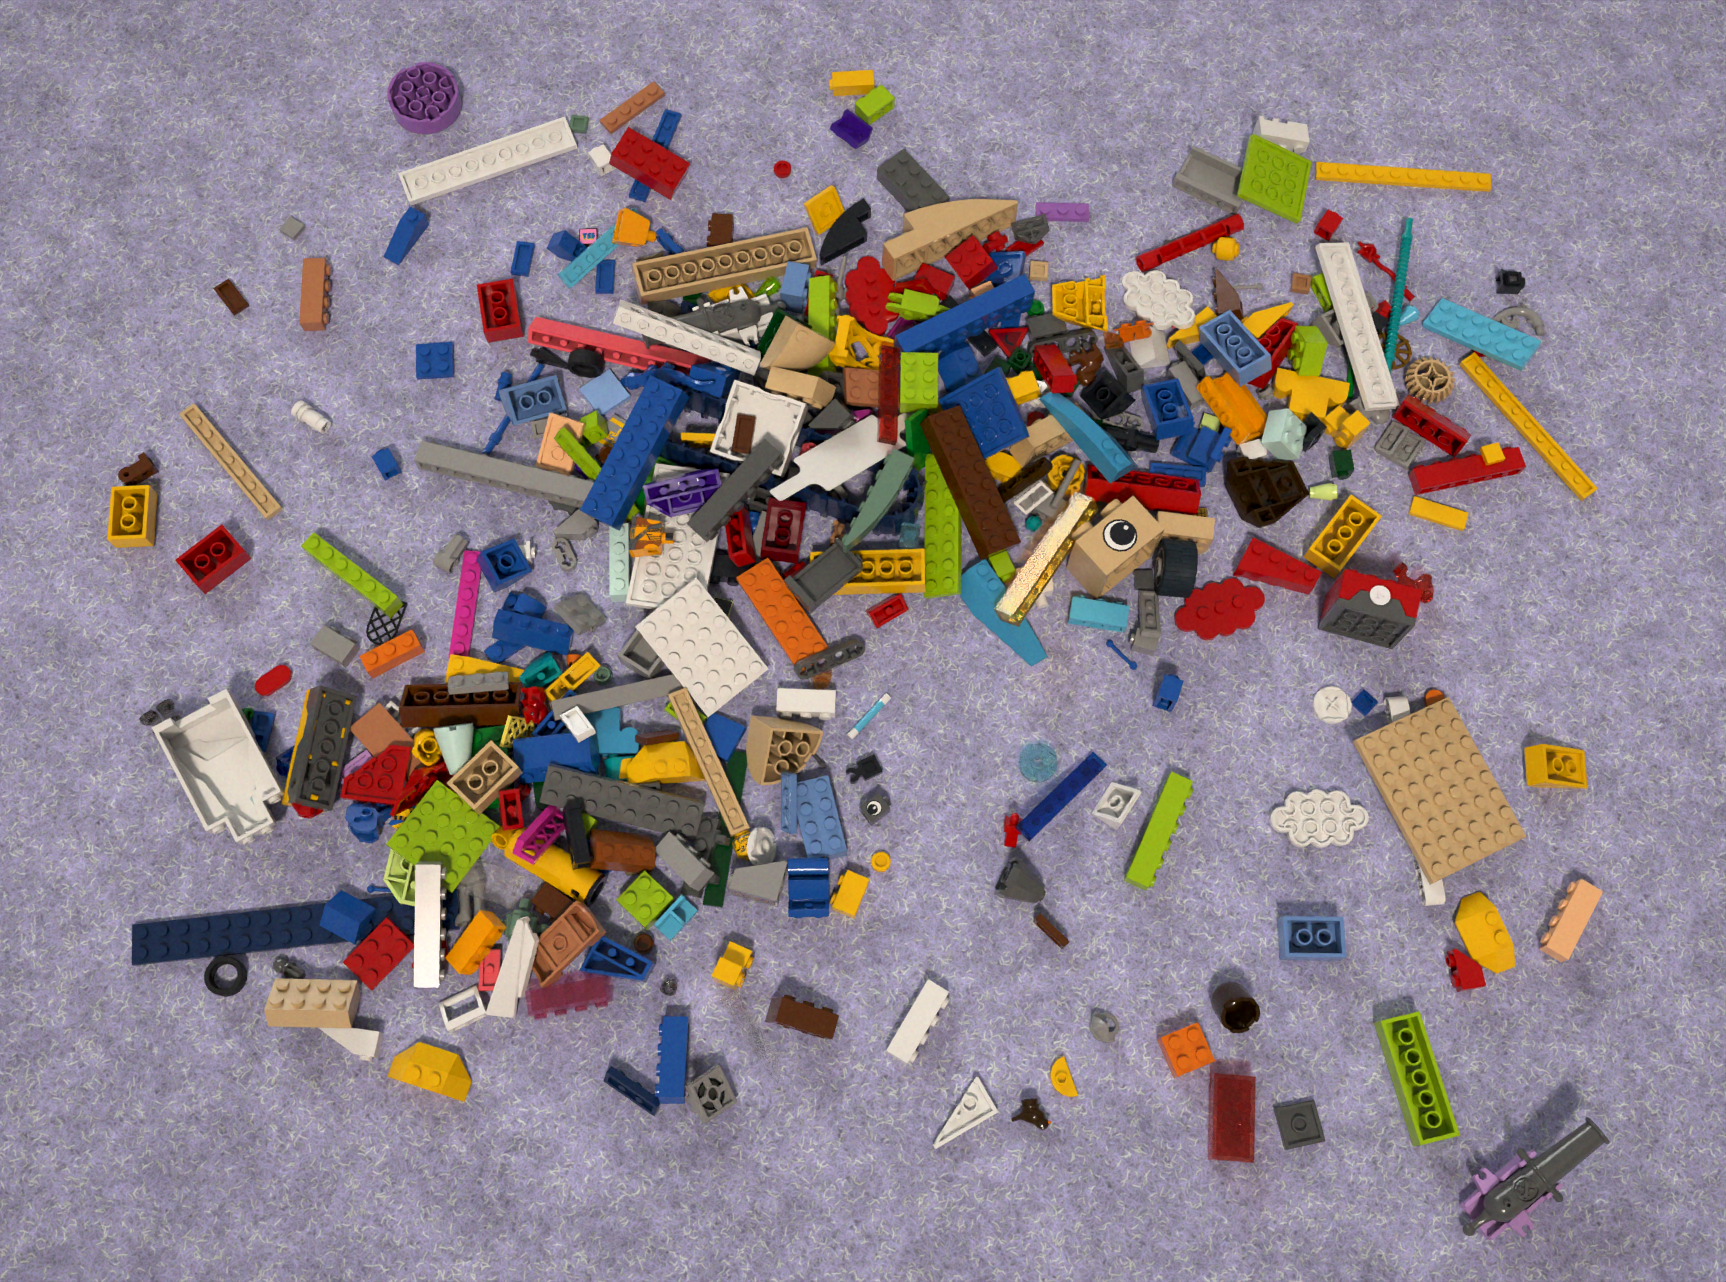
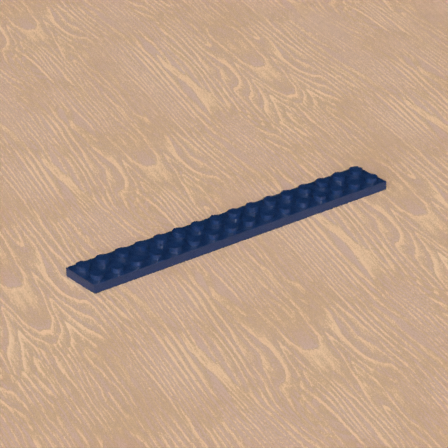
M455 889L452 893L447 890L446 900H443V908H446V920L442 921V928H446V931L460 930L459 926H455V918L459 914L458 889ZM394 896L359 899L377 910L358 941L365 940L386 917H389L406 935H414L415 906L400 904ZM326 903L132 924V965L138 966L349 941L320 926Z

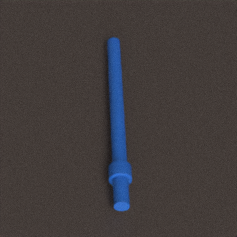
M537 364L526 383L537 380L544 369L542 364ZM507 414L495 433H492L488 438L489 442L484 448L483 454L490 455L495 445H498L501 441V436L511 421Z

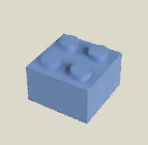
M787 262L780 292L781 301L786 304L785 311L803 314V309L806 308L809 298L807 297L809 278H812V273L809 272V265Z

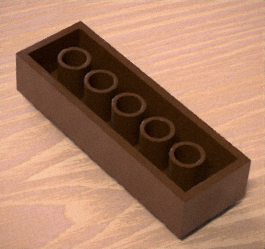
M509 682L508 690L449 695L448 684L405 685L399 705L402 728L443 727L464 723H473V726L506 725L508 715L523 716L524 705L521 700H525V694L521 692V688H524L522 682Z

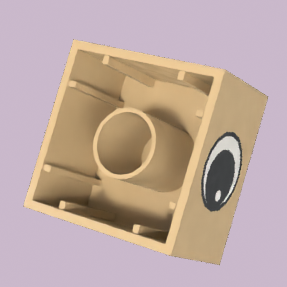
M1134 496L1123 504L1118 499L1113 500L1101 511L1100 515L1103 519L1093 527L1087 521L1071 536L1075 541L1067 549L1070 558L1066 569L1094 599L1102 597L1152 557L1164 532V528Z

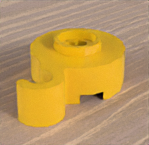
M1064 454L1057 456L1051 461L1053 466L1046 479L1053 491H1058L1065 478L1062 476V472L1067 474L1074 459L1078 458ZM1082 463L1065 492L1066 495H1070L1069 501L1073 502L1078 508H1083L1087 501L1084 498L1081 500L1075 498L1079 494L1080 486L1084 479L1085 470Z

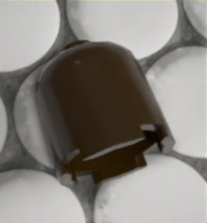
M1226 982L1218 986L1212 993V1009L1222 1025L1231 1033L1246 1032L1250 1030L1249 1027L1254 1022H1258L1260 1007L1242 985L1236 982Z

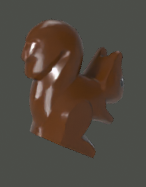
M1093 343L1091 350L1088 352L1083 347H1080V353L1072 350L1067 363L1069 366L1079 364L1081 368L1076 373L1077 380L1080 381L1082 386H1090L1097 377L1095 373L1100 369L1104 358L1096 344Z

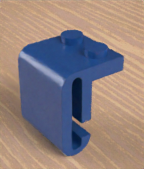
M1193 422V433L1179 436L1171 455L1193 466L1206 467V472L1210 473L1216 462H1221L1225 454L1222 450L1224 447L1228 448L1232 437L1229 436L1232 429L1225 427L1222 434L1204 426L1201 430L1194 428L1195 422Z
M788 858V917H829L828 858Z

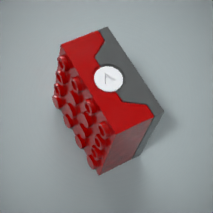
M1345 569L1325 595L1318 629L1393 649L1415 626L1422 590L1416 589L1413 585H1402L1394 580L1379 579L1376 575H1365L1354 569Z

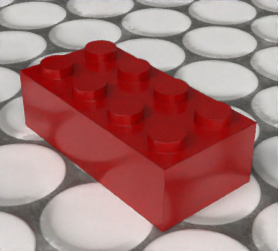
M630 127L627 128L614 148L609 164L670 200L690 167L689 162Z

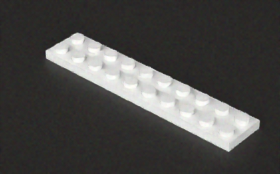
M562 117L400 172L398 175L411 206L578 148L566 118Z
M1349 242L1319 243L1315 248L1365 411L1396 409L1400 406L1350 244Z

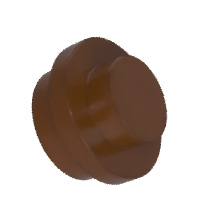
M639 934L634 940V948L640 954H647L654 947V940L649 934Z

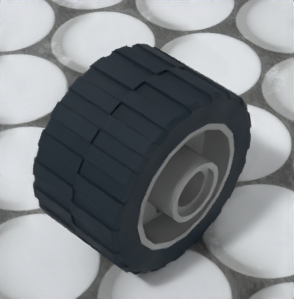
M1165 538L1160 541L1154 568V590L1157 595L1189 598L1196 582L1198 549L1194 541Z

